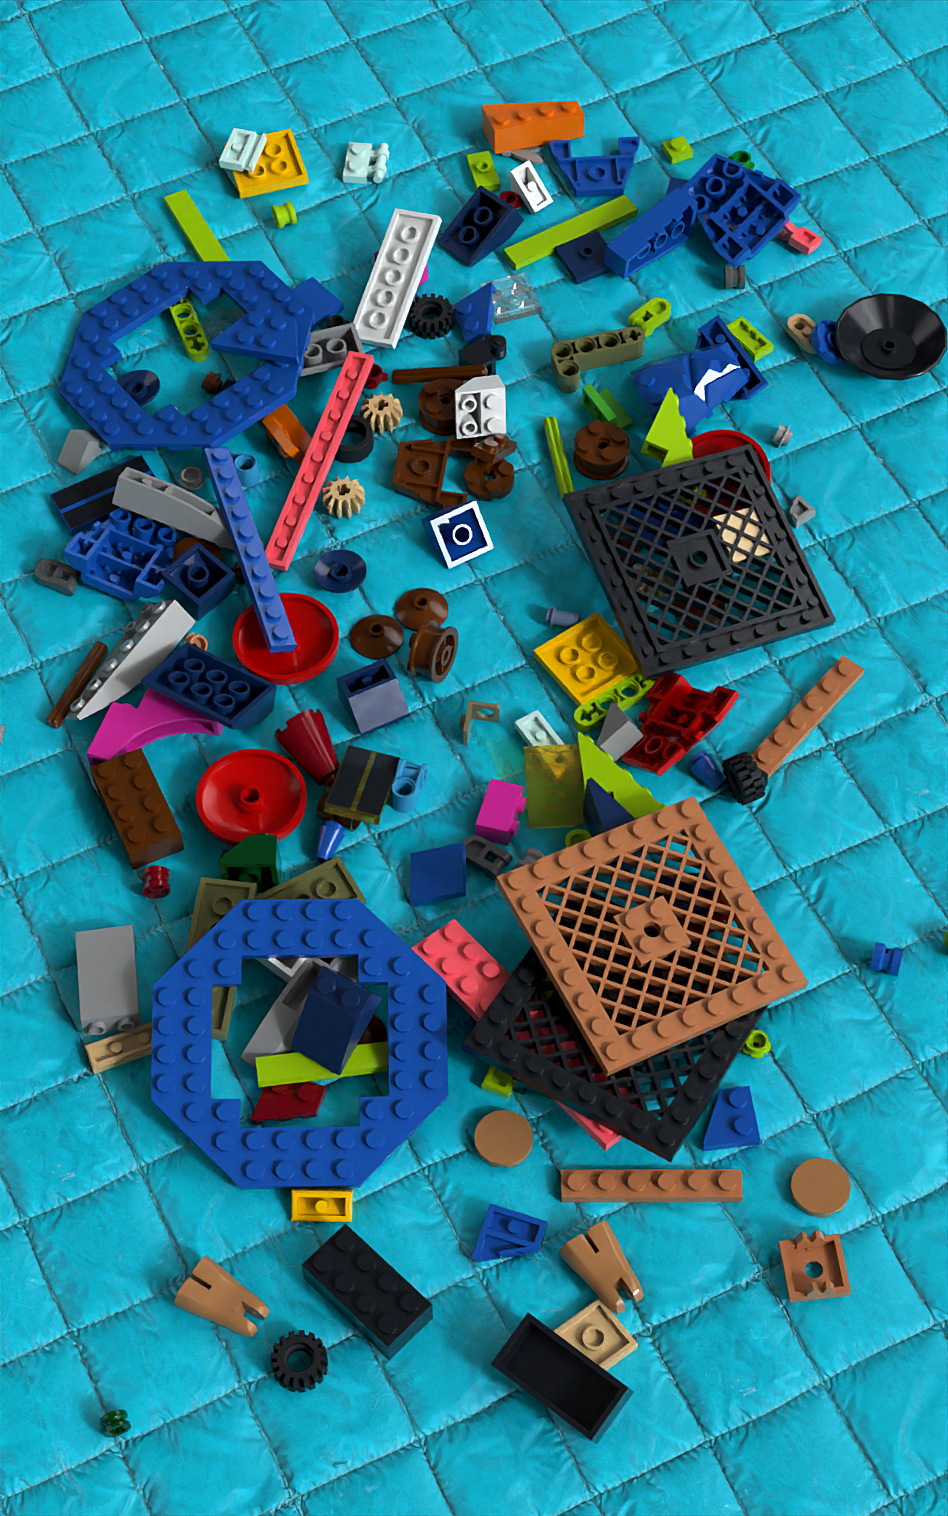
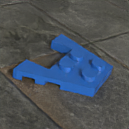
M640 136L619 137L620 155L571 157L570 140L549 141V151L576 197L623 195L639 149Z

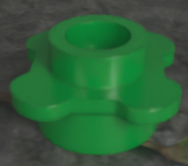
M737 151L728 158L743 164V167L747 169H754L755 164L751 162V155L746 151Z

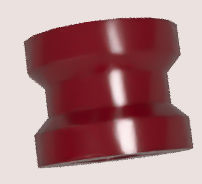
M158 865L143 869L141 872L142 880L145 882L142 886L143 895L151 899H160L170 894V884L167 883L170 878L169 869Z

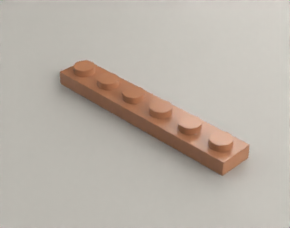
M844 655L840 657L751 754L753 762L757 763V769H760L762 773L760 774L762 777L768 780L864 675V668Z
M741 1169L561 1170V1203L742 1202L743 1199Z

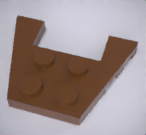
M448 437L447 441L433 442V439L400 442L392 479V488L440 510L466 503L467 494L442 491L449 455L475 459V456L470 454L473 445L478 443L479 437L459 440L456 437Z

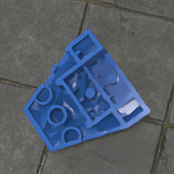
M716 153L682 187L685 193L698 202L696 215L716 253L733 268L742 264L746 259L754 258L787 224L789 215L794 211L801 199V195L784 180L779 178L775 180L765 176L759 170L752 171L743 167V164Z
M728 342L652 360L630 372L653 421L669 388H672L673 393L677 394L679 399L678 409L680 416H683L685 419L687 438L697 431L695 426L703 418L709 419L714 414L712 410L720 402L726 403L748 382Z
M118 508L109 514L107 521L102 524L97 521L92 525L91 531L86 534L80 532L75 535L63 551V556L72 568L80 571L81 580L85 584L134 603L140 597L148 599L158 596L166 584L161 577V572L172 564L177 530L159 521L148 520L143 515L133 511H125Z

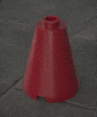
M312 709L303 711L287 720L285 723L288 727L282 732L278 728L273 735L274 740L318 785H325L326 787L333 785L338 775L340 764L323 714L319 709L316 710V713Z

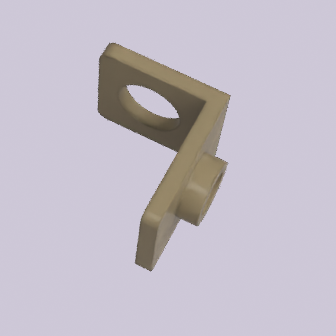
M476 701L468 702L467 713L462 714L460 719V730H463L464 745H468L473 719L499 722V704ZM488 709L492 711L493 714H482L481 712H479V710Z

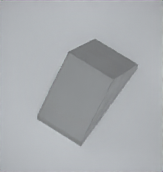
M70 430L57 464L77 476L107 446L91 430Z
M611 703L596 746L602 752L610 754L614 762H616L644 735L616 703Z

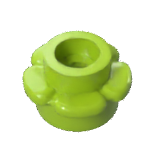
M754 1030L742 1049L753 1058H762L765 1053L770 1051L771 1043L763 1031ZM758 1043L759 1046L755 1047L753 1044Z

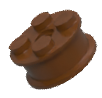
M444 378L425 384L419 393L418 405L420 408L419 419L426 430L442 436L456 434L454 391L464 385L463 381Z
M593 421L581 428L576 434L573 461L581 474L594 480H609L618 477L626 470L629 463L630 440L622 428L608 422Z
M433 620L424 622L418 632L413 633L410 637L409 648L411 650L407 671L415 677L421 675L428 676L433 683L438 684L442 682L448 675L456 657L458 648V632L456 628L452 626L446 628L438 627Z

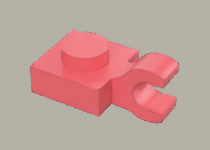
M790 221L783 227L786 231L782 230L777 235L782 241L789 240V245L807 256L821 245L823 239L804 226L800 229L797 228Z

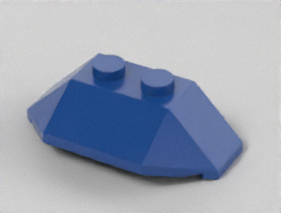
M719 315L698 329L695 350L728 342L748 379V382L728 401L748 400L769 385Z

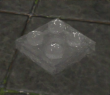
M526 272L480 284V288L491 282L496 288V294L492 296V304L494 306L492 319L495 325L541 313V305Z

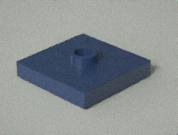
M598 231L555 247V254L576 284L612 271L604 264L607 244Z

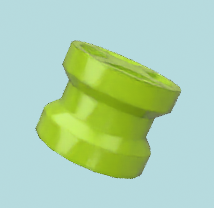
M291 201L284 202L282 206H271L272 216L278 229L284 228L285 224H297L295 209Z

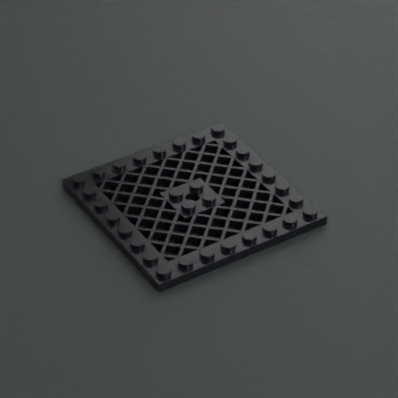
M751 444L567 493L562 498L644 681L828 627L836 621ZM721 481L719 486L713 484L714 482ZM725 482L738 488L736 494L723 489ZM698 487L696 493L689 490ZM704 489L715 494L713 501L699 495L701 490ZM741 491L743 492L745 498L740 496ZM675 494L673 499L667 497V495ZM680 495L691 500L690 507L677 502L678 496ZM718 497L732 502L730 508L717 503ZM652 500L651 503H650V505H646V504L642 503V502H646V501ZM655 502L669 507L667 513L653 508ZM695 503L708 508L707 514L705 515L693 509ZM737 504L745 509L750 508L747 516L734 511L735 505ZM629 506L626 512L620 510V508ZM634 508L645 513L643 520L630 515L631 509ZM672 509L686 515L684 520L681 521L670 516ZM754 509L760 522L750 518ZM712 511L721 515L727 514L724 522L710 517ZM608 514L622 520L619 527L606 521ZM731 514L745 520L741 530L727 525ZM651 516L662 521L660 528L646 522L648 517ZM689 517L702 522L701 528L698 529L687 524ZM625 522L639 528L637 534L623 529ZM748 522L761 528L757 538L744 533ZM665 524L679 529L677 536L663 530ZM716 524L722 526L717 536L713 530ZM706 525L712 527V529L704 531ZM725 528L738 534L734 545L720 539ZM642 530L655 535L654 541L651 542L640 537ZM683 531L686 532V533H688V534H690V535L681 537V534H682ZM764 531L771 545L761 540ZM608 532L615 534L613 541ZM618 537L632 542L630 549L617 544ZM741 537L755 543L751 553L737 547ZM659 538L666 541L663 547L657 545ZM635 545L649 550L647 557L634 552ZM758 545L771 550L768 560L754 555ZM726 546L732 549L728 558L723 551ZM735 551L749 557L744 567L731 561ZM653 552L666 558L663 565L650 559ZM618 554L626 557L623 563ZM698 555L702 557L705 563L697 564L692 556ZM773 557L775 558L777 565L771 562ZM629 559L642 565L640 572L626 566ZM669 561L671 562L674 570L667 567ZM750 563L764 568L761 575L748 569ZM646 567L659 572L657 580L644 574ZM767 571L780 576L778 583L765 577ZM734 572L740 575L738 582L731 579ZM665 575L676 580L675 586L672 587L661 582L662 576ZM629 577L636 579L634 585H632ZM744 577L757 583L755 589L742 584ZM784 579H785V581H786L788 587L782 585ZM639 581L653 587L650 594L637 589ZM717 582L715 588L708 586V584ZM680 583L684 591L693 589L692 594L689 595L678 590ZM723 584L734 589L732 596L719 591L720 585ZM761 585L774 590L772 597L759 592ZM656 590L670 595L668 601L665 602L655 597ZM697 590L711 596L708 603L695 598ZM740 592L751 597L749 604L736 599L737 593ZM778 593L791 598L789 605L776 600ZM673 598L687 603L685 609L683 610L672 605ZM639 599L646 602L644 609ZM714 599L728 604L726 610L723 611L713 606ZM757 600L768 605L766 612L753 607L754 601ZM650 604L663 610L661 617L647 611ZM691 605L704 611L702 618L688 612ZM731 607L745 612L743 618L741 619L730 614ZM772 608L779 610L770 614ZM667 612L680 618L678 625L664 619ZM708 613L721 619L719 626L705 620ZM748 615L756 617L754 619L747 620ZM684 620L698 626L695 633L682 627ZM725 621L728 622V623L733 624V625H730V626H727V627L722 628L723 625H724V623H725ZM650 622L657 625L654 631L650 625ZM660 627L674 633L671 640L658 634ZM701 628L709 631L699 635ZM678 635L686 638L675 642Z
M576 883L571 891L586 895L587 888ZM592 891L589 896L603 902L606 899ZM567 899L565 908L580 912L582 907L581 903ZM609 901V904L621 907L620 905L612 901ZM586 906L584 914L599 919L602 911ZM606 912L603 921L612 923V918L615 915ZM554 914L553 917H552L554 923H555L557 914ZM561 916L559 925L574 930L577 921ZM581 923L578 931L586 934V932L595 931L596 928ZM653 927L644 928L645 934L649 937H657L659 935L658 931ZM600 929V939L614 942L616 934ZM562 935L569 947L571 938ZM620 937V938H619V941H618V944H621V943H622L623 946L626 947L625 944H624V942L622 941V939H621V937ZM575 941L573 949L578 951L584 950L588 954L591 945ZM691 943L688 949L697 952L698 946ZM531 946L463 1042L462 1050L671 1163L770 1004L696 1036L701 1045L689 1047L687 1041L680 1044L681 1049L670 1051L667 1049L625 1068L628 1077L615 1079L613 1073L607 1076V1081L595 1083L593 1074L602 1073L603 1070L599 1063L589 1065L587 1057L594 1056L590 1047H583L581 1039H584L580 1030H577L575 1021L559 993L557 998L546 999L544 992L556 990L552 981L545 982L548 974ZM702 949L701 954L716 959V955ZM605 950L606 954L595 956L608 960L610 951ZM615 953L612 962L617 963L618 961L629 960L630 958ZM671 955L662 960L672 963L674 955ZM679 956L676 965L691 969L694 961ZM576 959L580 968H583L585 962ZM635 961L633 962L632 969L647 974L649 965L639 969ZM698 963L696 971L711 976L713 967ZM589 964L592 975L602 978L604 972H599L597 966ZM654 967L652 973H654L655 977L664 979L662 971L666 970ZM718 969L716 978L730 983L733 974ZM609 971L606 980H615L616 983L622 985L624 975ZM675 974L671 982L686 987L688 978ZM738 976L735 984L747 979ZM636 980L637 984L627 985V987L642 991L644 982ZM693 980L692 984H699L701 989L699 992L706 994L708 985ZM648 984L646 993L648 991L660 990L662 995L664 989ZM713 987V988H712L711 995H712V994H715V993H717V992H719V991H722V990L719 989V988ZM603 988L601 997L616 1002L619 993ZM668 991L666 1000L681 1004L683 996L679 994L670 996ZM537 993L539 1001L531 1002ZM623 995L621 1004L636 1009L638 1000ZM688 998L686 1006L697 1000ZM643 1002L640 1011L656 1016L658 1007ZM562 1007L564 1014L552 1016L550 1009ZM604 1008L611 1020L613 1011ZM543 1011L545 1018L532 1020L530 1012ZM523 1014L525 1021L517 1022L519 1017ZM627 1016L629 1021L620 1022L616 1019L615 1022L630 1027L633 1018ZM637 1020L635 1028L647 1024V1022ZM568 1024L570 1032L558 1034L555 1025ZM548 1027L550 1035L537 1037L535 1029ZM528 1031L530 1039L518 1041L515 1033ZM714 1034L711 1041L708 1043L706 1035ZM574 1041L576 1049L563 1051L561 1043ZM554 1044L556 1052L543 1055L541 1046ZM534 1048L535 1053L530 1051L529 1049ZM701 1055L695 1064L692 1056ZM579 1058L582 1066L569 1069L567 1060ZM685 1058L687 1066L675 1068L673 1060ZM665 1061L668 1070L656 1072L653 1063ZM555 1062H560L561 1067L556 1065ZM646 1066L648 1073L635 1075L633 1067ZM688 1076L683 1085H681L679 1077ZM671 1079L674 1087L662 1089L659 1081ZM651 1082L654 1091L642 1093L639 1084ZM631 1086L634 1095L622 1097L619 1088ZM605 1090H612L613 1095ZM674 1097V1099L668 1107L665 1098ZM658 1100L660 1109L648 1111L645 1102ZM631 1104H638L639 1109Z

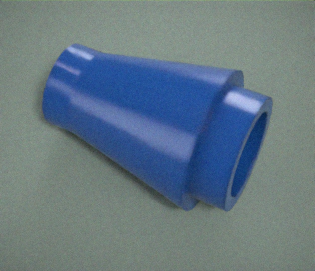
M702 750L688 762L691 768L690 772L709 785L714 791L719 790L726 784L727 780L723 777L711 753L707 754L705 750Z
M326 820L323 822V825L319 826L316 851L313 857L316 861L325 863L331 860V857L345 837L343 833L345 828L341 824Z

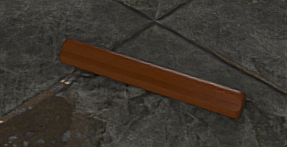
M484 364L395 369L392 373V380L395 384L427 383L444 378L463 381L471 380L474 377L487 376L488 370Z
M100 641L94 643L47 716L48 726L55 729L61 726L70 711L71 704L79 698L106 656L108 648L105 643Z

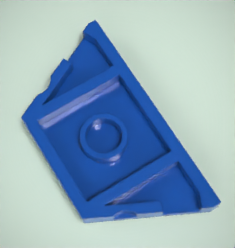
M250 311L210 342L214 351L295 365L300 363L297 323L295 318Z

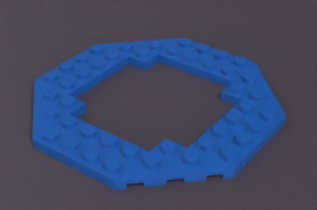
M262 261L163 262L83 313L58 391L66 403L111 451H121L122 447H134L135 451H155V447H168L169 451H188L189 447H202V450L204 448H217L296 396L298 389L297 381L298 377H301L304 365L303 358L305 351L308 350L311 338L310 330L311 326L315 323L316 316L314 310ZM224 293L244 314L256 311L295 318L299 344L298 356L300 363L298 365L257 358L263 364L261 367L184 417L171 403L152 416H149L105 370L123 358L120 350L113 344L114 342L189 294H192L204 306Z
M359 899L241 900L153 984L151 1102L189 1140L200 1148L239 1189L360 1188L398 1150L409 1136H412L428 1117L448 1099L446 981ZM358 957V984L388 985L389 1096L359 1097L360 1126L241 1128V1099H211L212 987H242V959Z

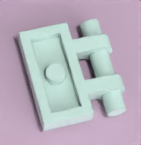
M349 142L343 182L367 184V178L371 177L374 182L381 183L386 175L387 167L385 163L388 161L390 154L388 144L380 143L379 148L374 151L371 143ZM370 162H376V164L370 166Z

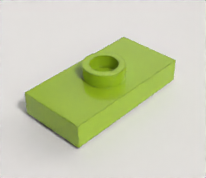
M490 151L468 154L467 163L476 190L480 185L489 191L500 190V181Z
M743 316L726 325L754 363L773 351L774 345Z

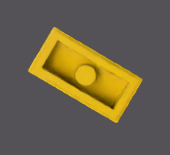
M293 1188L291 1221L352 1222L353 1189Z

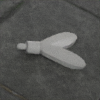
M545 145L514 151L510 150L498 154H502L505 157L513 156L524 162L529 160L531 164H542L543 159L535 153L543 150Z

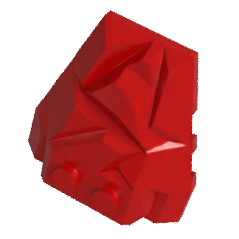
M677 673L660 676L647 695V699L650 701L647 712L641 711L638 717L642 722L639 730L644 737L623 755L621 761L625 765L654 775H663L688 754L694 746L721 725L735 705L739 694L735 690L717 686L713 693L693 688L682 675Z

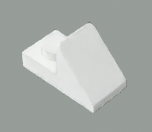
M529 160L509 172L511 191L517 195L520 194L531 215L553 202Z

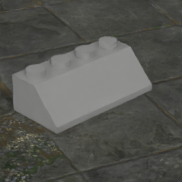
M350 323L310 332L311 338L308 350L304 354L301 376L343 367L349 351L365 354L355 324Z

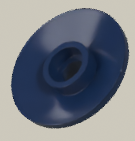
M135 370L123 375L116 381L140 407L152 401L160 390L158 376L149 370Z
M340 549L324 554L317 561L314 573L317 583L323 589L332 593H347L355 590L364 582L367 569L364 560L357 553Z

